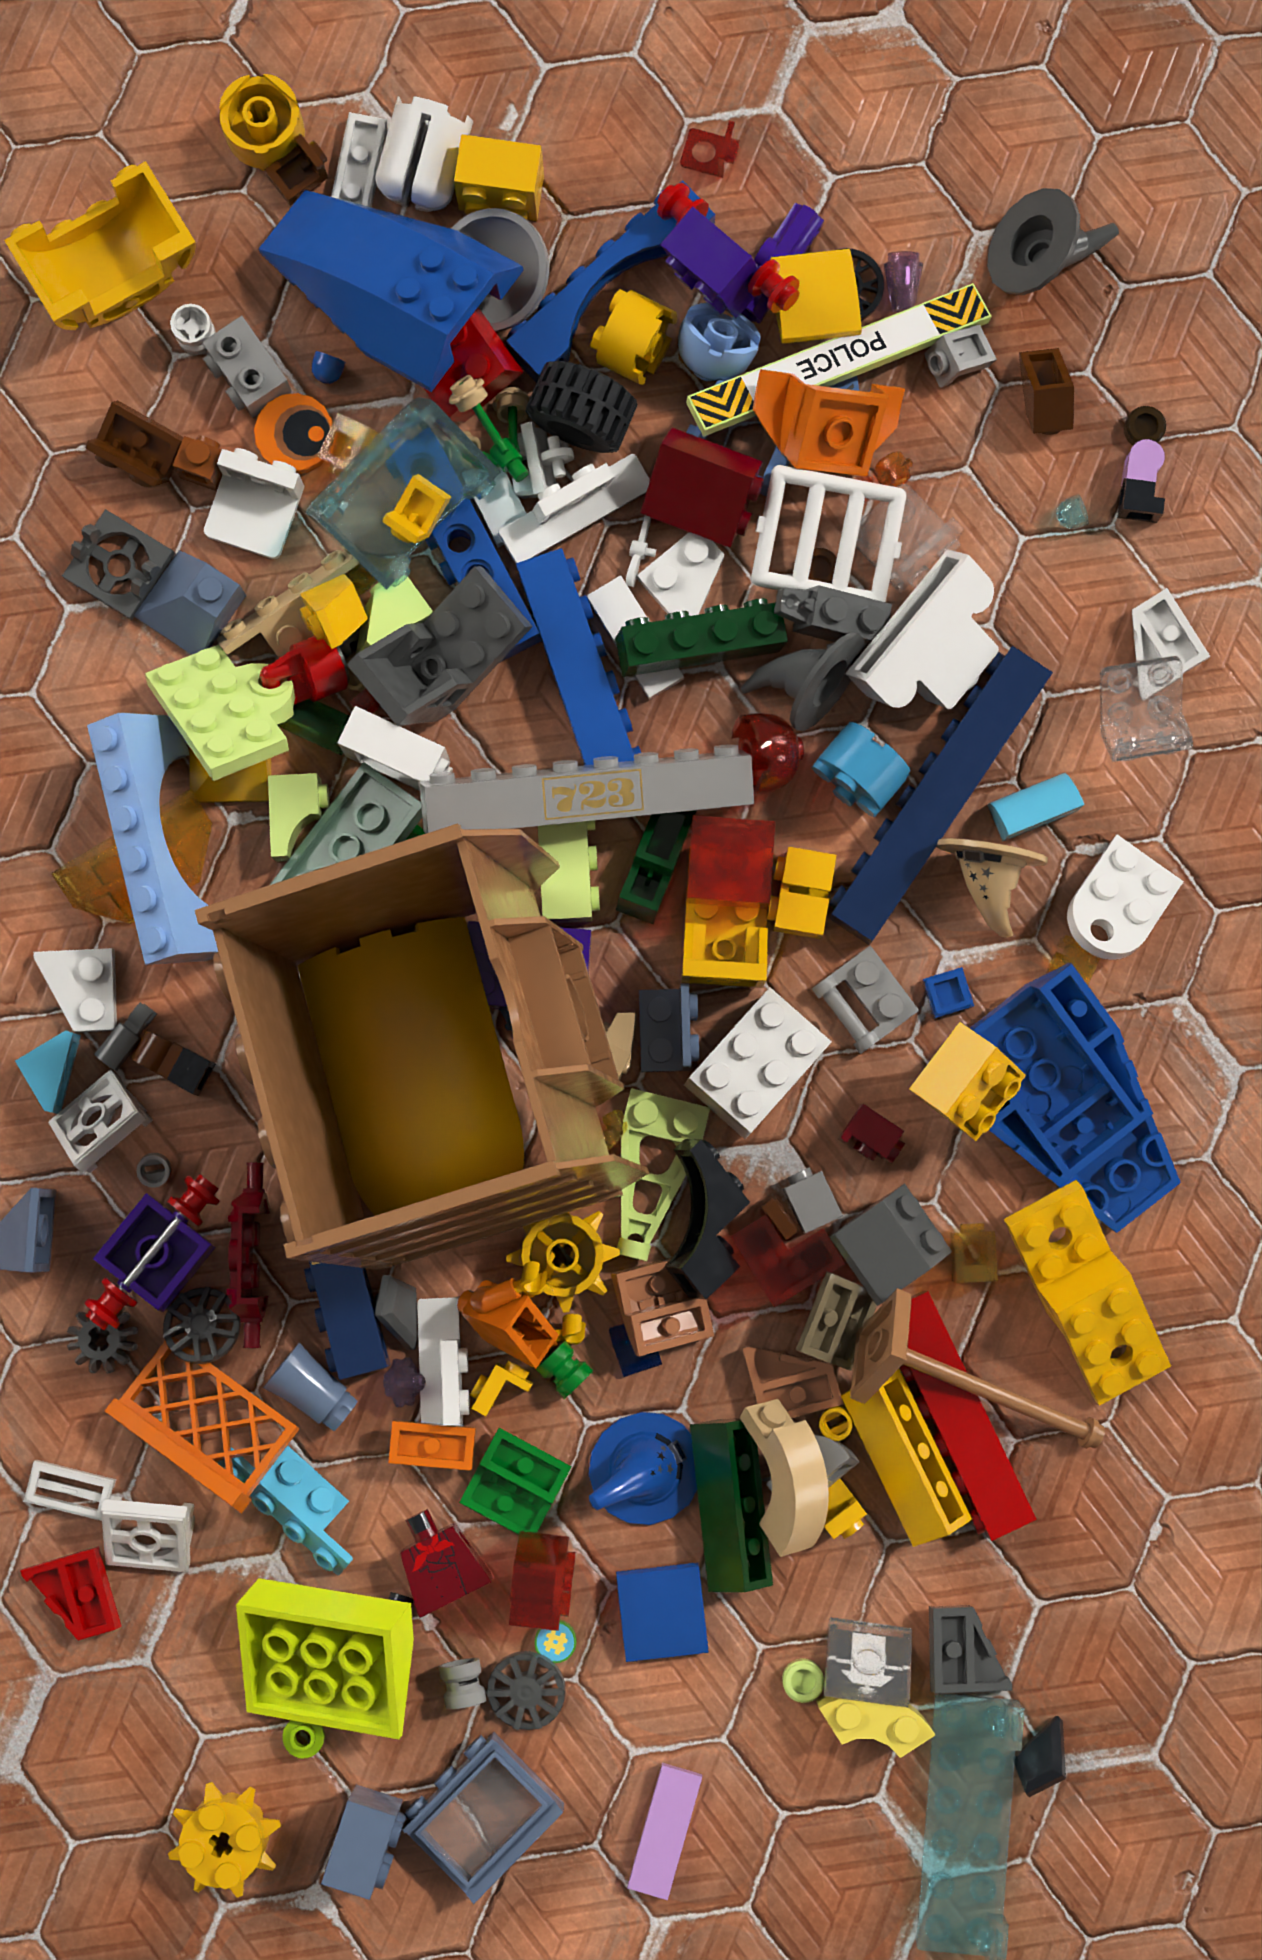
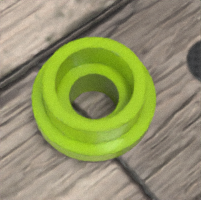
M290 1720L283 1731V1744L286 1750L297 1758L312 1757L323 1746L325 1740L324 1728L320 1725ZM305 1730L310 1734L311 1740L308 1744L303 1745L296 1740V1733L298 1731Z

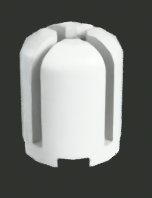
M398 96L375 176L376 184L382 194L394 203L408 207L411 198L412 203L416 204V210L431 212L444 209L450 203L455 188L454 177L461 134L470 135L473 120L468 115L464 123L450 116V113L447 112V105L415 96L413 97L412 104L402 103Z

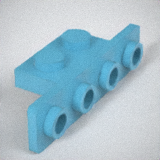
M287 1446L251 1493L252 1502L260 1512L273 1516L282 1525L284 1533L292 1541L306 1546L313 1553V1557L319 1566L327 1571H333L336 1575H340L353 1560V1557L323 1530L347 1505L349 1500L294 1450ZM242 1456L232 1458L233 1475L245 1483L255 1468ZM220 1460L218 1464L226 1469L225 1460Z

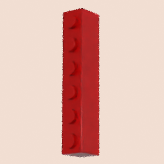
M924 1290L913 1295L911 1298L907 1348L967 1373L929 1291ZM902 1364L899 1369L906 1383L913 1380L919 1396L915 1397L914 1400L924 1420L931 1418L937 1434L932 1437L942 1458L949 1456L955 1472L950 1473L960 1495L967 1494L973 1510L968 1512L972 1518L970 1521L977 1534L980 1535L985 1532L987 1538L993 1541L1037 1520L979 1396Z

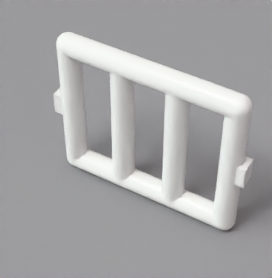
M783 465L773 467L763 516H758L755 532L760 533L751 575L752 583L755 586L775 590L782 588L806 590L821 585L886 602L894 558L899 559L902 543L898 542L907 497L905 490L898 487ZM786 483L809 487L792 576L769 572ZM825 490L849 495L832 584L808 579ZM865 498L889 503L871 591L848 587Z

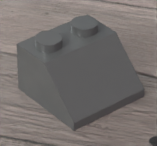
M905 1183L873 1203L830 1236L834 1245L877 1306L885 1302L897 1288L902 1290L952 1252L941 1233L933 1225Z

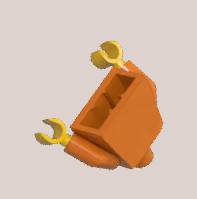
M531 1261L524 1264L520 1280L516 1281L514 1278H511L499 1284L485 1280L480 1283L475 1291H464L458 1299L457 1308L483 1340L536 1369L549 1349L557 1347L559 1341H566L571 1345L580 1344L585 1337L586 1323L582 1322V1316L579 1314H567L562 1317V1329L555 1330L529 1296L521 1293L539 1295L545 1289L548 1272L539 1273L540 1264Z

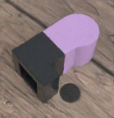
M1149 439L1141 440L1131 448L1126 456L1117 518L1157 523L1164 514L1165 498L1154 497L1157 473L1165 460L1164 451L1157 442Z

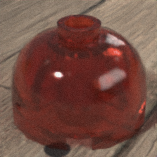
M751 713L740 715L735 720L731 739L739 738V750H743L752 757L754 795L767 794L782 789L793 780L800 761L804 757L802 739L796 735L794 729L784 718L775 714Z

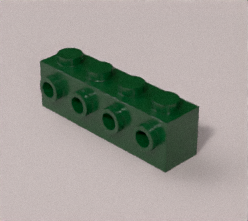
M761 598L745 602L743 608L729 610L728 605H716L706 608L704 610L705 614L689 616L688 611H677L665 615V620L650 622L649 617L630 619L625 622L626 626H622L615 637L622 677L778 653L788 642L784 618L774 614L776 602L768 604L767 599Z
M740 1418L717 1419L690 1424L708 1592L745 1593L773 1586L768 1537L759 1525L765 1514L756 1442Z

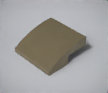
M826 1271L796 1350L851 1371L854 1363L856 1333L873 1316L877 1307L866 1289L861 1285Z

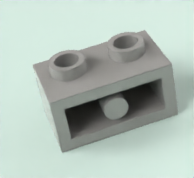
M242 315L202 342L208 354L203 358V361L216 379L223 375L230 385V388L225 390L238 411L245 407L250 416L254 418L269 401L292 392L287 379Z

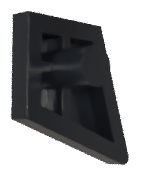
M1055 1716L1012 1757L1028 1797L1066 1779L1063 1720L1059 1716Z

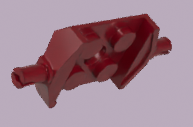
M247 1162V1188H243V1193L231 1202V1206L234 1208L230 1215H228V1222H231V1239L228 1251L230 1288L227 1289V1295L232 1302L229 1305V1309L240 1317V1322H244L243 1348H261L260 1322H263L268 1296H252V1289L259 1287L260 1279L259 1263H253V1247H259L260 1223L254 1222V1214H270V1205L267 1193L263 1189L264 1163Z

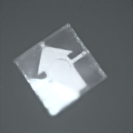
M830 1617L827 1633L824 1696L908 1708L911 1684L912 1628Z

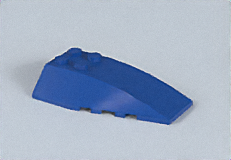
M305 190L259 247L260 254L293 286L296 285L304 292L307 299L316 308L319 307L343 334L346 333L361 352L430 392L433 391L455 362L450 343L484 298L490 294L502 300L524 271L522 265L457 230Z
M1068 963L1025 984L970 1027L975 1033L996 1046L1026 1074L1021 1082L1018 1093L1012 1099L1007 1100L1000 1109L989 1131L1059 1188L1077 1180L1082 1185L1095 1216L1115 1233H1118L1181 1183L1162 1134L1158 1132L1152 1117L1153 1112L1148 1099L1144 1097L1137 1080L1138 1074L1132 1060H1129L1123 1045L1124 1039L1120 1029L1072 963Z

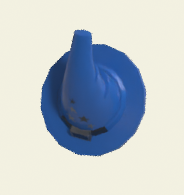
M639 1412L618 1419L602 1432L591 1452L589 1478L593 1493L589 1495V1501L595 1510L605 1508L608 1513L627 1523L652 1525L673 1518L690 1504L697 1491L691 1433L682 1423L662 1413Z

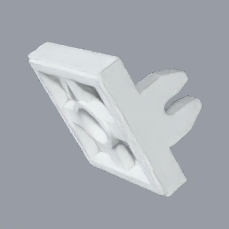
M110 1070L55 1115L48 1123L73 1165L83 1174L85 1171L91 1173L97 1168L95 1163L139 1125L142 1124L146 1127L153 1120L146 1113L147 1110L126 1089L121 1079ZM122 1104L121 1118L108 1128L106 1123L109 1120L110 1113ZM102 1110L99 1119L92 1125L86 1126L88 1118L96 1111ZM96 1133L97 1138L87 1146H82L78 1142L85 1134Z
M116 1496L104 1499L101 1517L105 1564L188 1572L191 1561L190 1543L195 1516L193 1515L194 1504L183 1503L182 1506L122 1501V1497ZM122 1520L137 1521V1527H134L131 1531L120 1530ZM151 1522L167 1523L175 1531L176 1535L161 1534L152 1527ZM138 1535L150 1536L156 1543L150 1545L142 1544L134 1537ZM160 1547L169 1548L163 1551H158Z

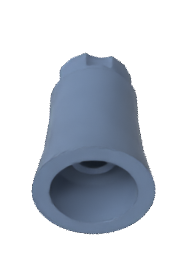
M300 1342L293 1348L263 1387L304 1412L318 1424L322 1422L333 1431L341 1425L358 1402L346 1391L347 1387L325 1370Z

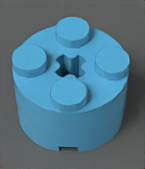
M849 722L811 768L823 780L831 781L836 786L833 793L843 803L851 807L856 802L866 814L874 818L906 781V778L910 775V768L901 756L887 743L882 747L872 740L875 736L874 733L857 723Z

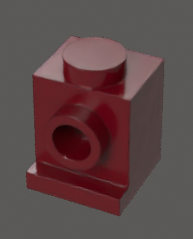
M865 1104L859 1106L838 1138L844 1144L850 1138L856 1141L853 1149L871 1161H874L878 1156L891 1164L905 1145L900 1140L904 1130Z

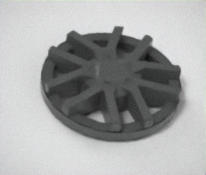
M206 1286L205 1288H197L184 1294H179V1297L171 1306L169 1305L166 1308L167 1313L163 1323V1337L171 1351L180 1359L193 1364L210 1363L226 1355L236 1343L241 1327L240 1317L234 1312L232 1314H219L224 1303L228 1307L232 1303L230 1298L223 1292ZM201 1296L197 1307L189 1300ZM210 1296L217 1297L218 1299L210 1310L206 1309ZM183 1303L191 1309L187 1316L177 1311ZM173 1316L182 1322L171 1328ZM233 1322L232 1331L219 1329V1323ZM186 1332L187 1336L176 1344L173 1342L172 1337ZM214 1337L228 1338L223 1347L217 1350ZM209 1342L212 1354L202 1356L201 1343ZM193 1343L194 1355H189L182 1351Z

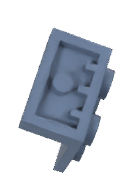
M689 983L680 984V989L639 990L641 1072L690 1071L691 1062H698L699 1035L690 1034V1021H697L698 1018L697 993H689Z

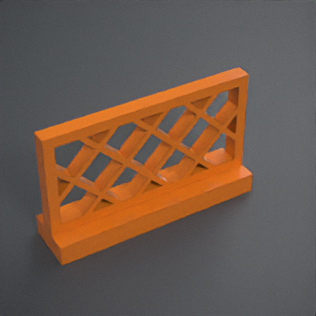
M172 1337V1340L175 1344L179 1342L178 1339ZM164 1341L119 1400L114 1398L105 1409V1412L242 1514L251 1502L249 1496L299 1431V1428L211 1363L197 1364L202 1369L193 1370V1363L185 1361L186 1372L165 1375L164 1361L172 1351L166 1341ZM189 1347L182 1350L186 1354L194 1355V1351ZM157 1371L158 1377L152 1378V1376ZM208 1375L215 1377L218 1395L196 1399L194 1378ZM187 1379L189 1400L168 1404L166 1383ZM159 1385V1406L142 1408L134 1402L144 1387ZM224 1385L234 1392L225 1393ZM240 1398L248 1401L250 1418L228 1422L226 1401ZM219 1402L221 1423L199 1427L197 1406ZM190 1408L192 1429L176 1432L170 1429L169 1411ZM256 1408L265 1415L256 1417ZM161 1413L162 1422L152 1414ZM275 1421L285 1428L275 1443L259 1444L257 1424ZM251 1426L253 1447L231 1451L229 1429ZM222 1431L224 1452L205 1455L201 1450L200 1435ZM193 1436L194 1446L184 1438ZM267 1452V1454L261 1460V1453ZM254 1454L255 1470L246 1482L243 1483L233 1475L232 1458ZM225 1460L226 1469L215 1461Z

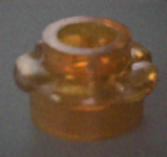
M900 451L886 455L875 466L874 470L878 475L877 481L882 485L902 486L911 477L910 468H912L913 462L910 458L906 459Z

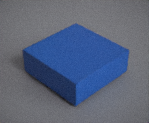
M962 967L922 980L934 1019L974 1007Z

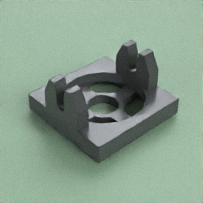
M105 509L94 526L88 524L81 530L83 535L81 543L74 541L72 544L71 555L74 558L62 577L132 621L134 614L153 589L175 553L170 548ZM111 536L129 537L122 550L108 552L97 545L102 540ZM142 545L148 556V561L142 565L141 571L136 569L133 557ZM119 555L127 557L131 562L129 572L122 577L113 576L108 568L110 560ZM90 556L103 563V570L106 574L98 586L93 582L89 573ZM132 581L130 592L126 594L110 593L116 583Z

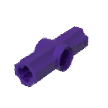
M795 203L773 238L769 237L764 242L754 261L760 267L769 261L771 257L805 254L814 238L820 232L824 220L816 211L805 204ZM764 294L755 297L741 314L749 321L760 324L769 311L767 308L769 298Z

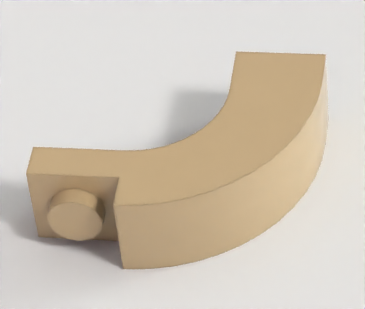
M779 1399L745 1407L740 1419L762 1451L772 1480L771 1501L759 1525L780 1557L812 1548L824 1528L829 1503L827 1473L818 1442L806 1420L794 1423Z

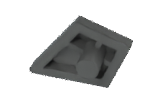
M383 1275L380 1291L374 1298V1305L376 1307L374 1316L406 1350H415L417 1344L416 1287L390 1275Z

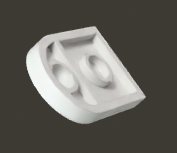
M1116 835L1070 901L1067 911L1070 932L1084 950L1096 957L1109 960L1127 957L1136 951L1146 940L1184 881L1122 837ZM1092 925L1102 927L1107 933L1108 941L1097 940L1092 935L1090 927Z

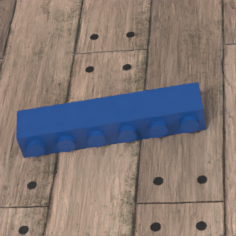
M560 548L516 563L524 593L540 633L541 642L584 765H594V758L616 756L618 757V762L634 761V754L641 753L639 746L632 748L627 733L633 731L632 724L626 708L618 710L613 695L620 693L613 670L608 672L604 670L601 657L607 656L600 633L592 635L587 620L594 618L587 596L579 597L574 582L581 580L574 558L566 559L563 549Z

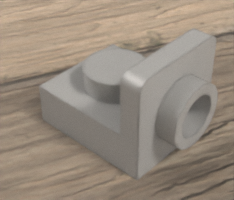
M980 324L942 335L924 354L928 367L941 388L948 386L958 376L987 368L997 360Z

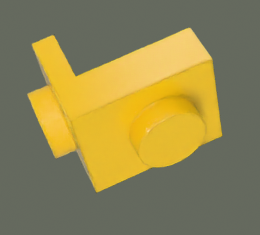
M414 475L395 509L386 513L382 522L391 528L390 532L397 539L406 543L420 542L429 538L451 496L421 475Z
M509 1360L505 1366L497 1363L489 1378L481 1374L469 1396L476 1399L472 1409L487 1416L506 1381L529 1392L533 1382L526 1378L530 1372Z
M839 1479L828 1488L829 1503L824 1527L833 1539L840 1534L846 1539L864 1525L861 1518L867 1515V1513L844 1482Z

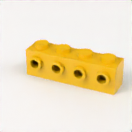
M900 1369L865 1404L850 1398L851 1389L841 1394V1398L913 1547L948 1536L972 1520Z

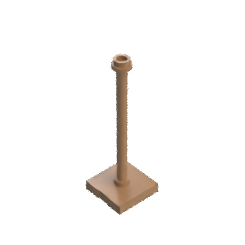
M897 1288L856 1333L851 1399L865 1404L903 1364L1078 1437V1445L1083 1448L1091 1447L1095 1449L1103 1440L1105 1428L1099 1424L1097 1419L1088 1417L1084 1422L907 1348L912 1294Z

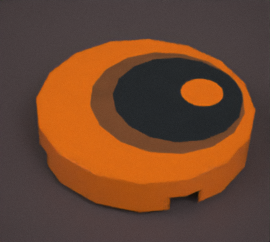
M299 393L284 394L269 401L258 414L254 427L255 444L264 461L270 465L273 464V461L287 463L295 467L298 474L308 473L320 467L331 454L334 445V424L326 408L313 397Z

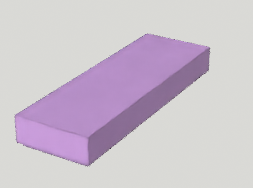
M662 1763L627 1889L668 1900L701 1784L702 1774Z

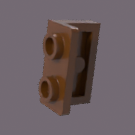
M117 400L111 402L97 438L88 440L85 448L96 454L95 459L99 463L111 468L119 467L130 473L129 478L133 482L151 488L152 486L169 482L174 470L173 463L183 437Z

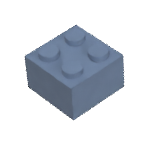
M357 1784L355 1785L345 1806L321 1882L322 1885L370 1900L375 1888L383 1890L394 1855L387 1853L389 1846L396 1848L406 1820V1815L400 1812L403 1799Z

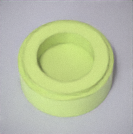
M800 1658L786 1666L782 1675V1683L786 1694L792 1700L808 1703L818 1698L822 1693L824 1676L820 1667L814 1661Z

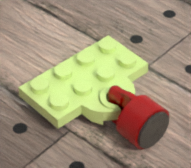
M315 636L292 644L289 652L272 664L250 663L235 667L218 644L145 673L148 687L213 781L289 751L287 738L277 724L286 722L294 715V704L307 699L316 702L346 690L349 684L347 664L339 646L331 649L323 638L317 641Z

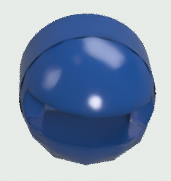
M315 351L311 366L312 373L320 382L331 384L339 379L346 362L334 356Z

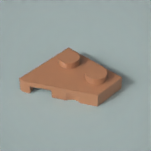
M749 1346L742 1348L757 1404L779 1399L791 1418L843 1405L833 1364Z

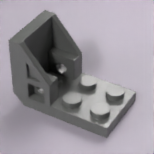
M474 566L423 623H412L402 626L357 653L347 666L397 726L436 722L454 711L533 626L482 566Z

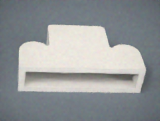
M947 549L845 674L866 696L891 707L900 708L906 706L912 701L917 691L928 702L947 709L953 708L965 692L977 683L979 675L997 655L999 650L994 641L972 618L973 613L983 612L993 600L994 587L991 579L970 555Z

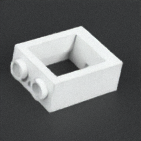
M357 706L354 707L337 742L346 757L361 764L365 762L376 771L419 791V782L430 781V774L453 771V768L449 767L450 759L445 747Z

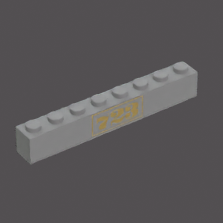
M719 745L714 747V753L699 754L698 749L694 748L678 749L674 751V757L659 758L658 753L646 752L634 754V761L618 762V757L605 756L594 758V765L578 766L576 760H563L553 762V769L537 770V765L522 764L512 766V773L496 774V769L494 768L471 770V777L455 778L453 772L433 773L429 775L430 781L419 782L423 831L429 833L457 823L461 825L462 829H514L754 804L752 757L743 750H739L738 745Z

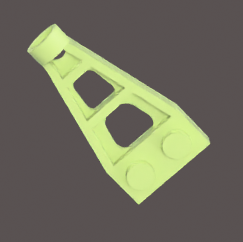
M631 1088L621 1126V1158L640 1164V1142L646 1136L672 1141L676 1147L684 1139L703 1140L710 1108ZM677 1155L666 1172L658 1175L649 1173L639 1179L659 1184L662 1188L656 1209L651 1214L639 1213L633 1208L636 1182L622 1189L621 1238H619L617 1248L620 1249V1255L648 1261L651 1249L650 1243L686 1176L684 1167ZM634 1233L639 1234L643 1238V1243L629 1240L628 1237Z

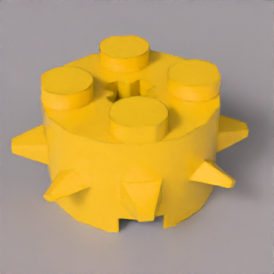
M600 1211L584 1219L570 1215L568 1212L522 1226L527 1234L523 1241L522 1249L506 1255V1262L522 1267L527 1262H538L540 1264L539 1273L548 1272L543 1292L547 1295L556 1296L562 1312L566 1313L570 1311L574 1295L580 1294L585 1289L604 1296L607 1289L599 1276L603 1268V1262L619 1256L620 1249L602 1244L601 1237L596 1232L603 1217ZM559 1244L563 1248L568 1244L573 1248L570 1256L574 1261L570 1266L563 1263L559 1267L553 1262L556 1254L552 1250L556 1245ZM524 1292V1294L527 1295V1296H529V1298H532V1297L535 1296V1295H530V1294H527V1293Z
M213 1782L206 1783L204 1801L201 1802L195 1811L175 1809L173 1815L183 1825L179 1838V1845L168 1852L169 1860L180 1861L181 1865L195 1879L193 1889L195 1892L199 1893L206 1886L223 1889L229 1888L236 1898L241 1897L244 1892V1882L255 1868L273 1871L276 1867V1864L265 1851L269 1842V1835L280 1828L281 1823L278 1819L263 1817L261 1808L254 1803L256 1789L253 1787H249L241 1795L234 1792L222 1795ZM222 1832L230 1836L227 1847L221 1846L218 1843V1838Z

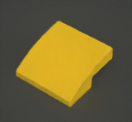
M850 249L771 257V259L776 260L780 264V276L785 279L793 275L800 282L798 288L800 295L796 303L789 310H780L776 313L782 344L861 335L862 326L858 291Z

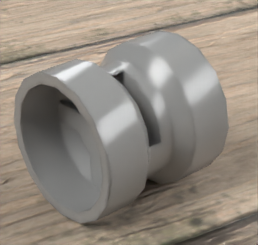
M479 1658L460 1659L439 1665L440 1679L446 1683L447 1689L444 1694L446 1709H461L486 1702L485 1689L479 1684L478 1678L481 1673Z

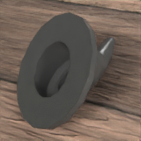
M1042 188L1029 193L1007 211L995 229L988 248L987 264L992 282L1007 294L1026 295L1040 290L1057 277L1063 268L1084 259L1105 246L1119 234V229L1115 223H1110L1088 231L1080 230V213L1075 200L1060 189Z
M850 632L839 638L835 643L828 644L827 649H802L780 656L759 667L743 684L741 691L747 694L767 686L785 689L787 695L795 699L790 715L791 726L797 731H805L816 725L831 710L846 690L851 679L845 673L863 653L865 647L864 638L859 633Z

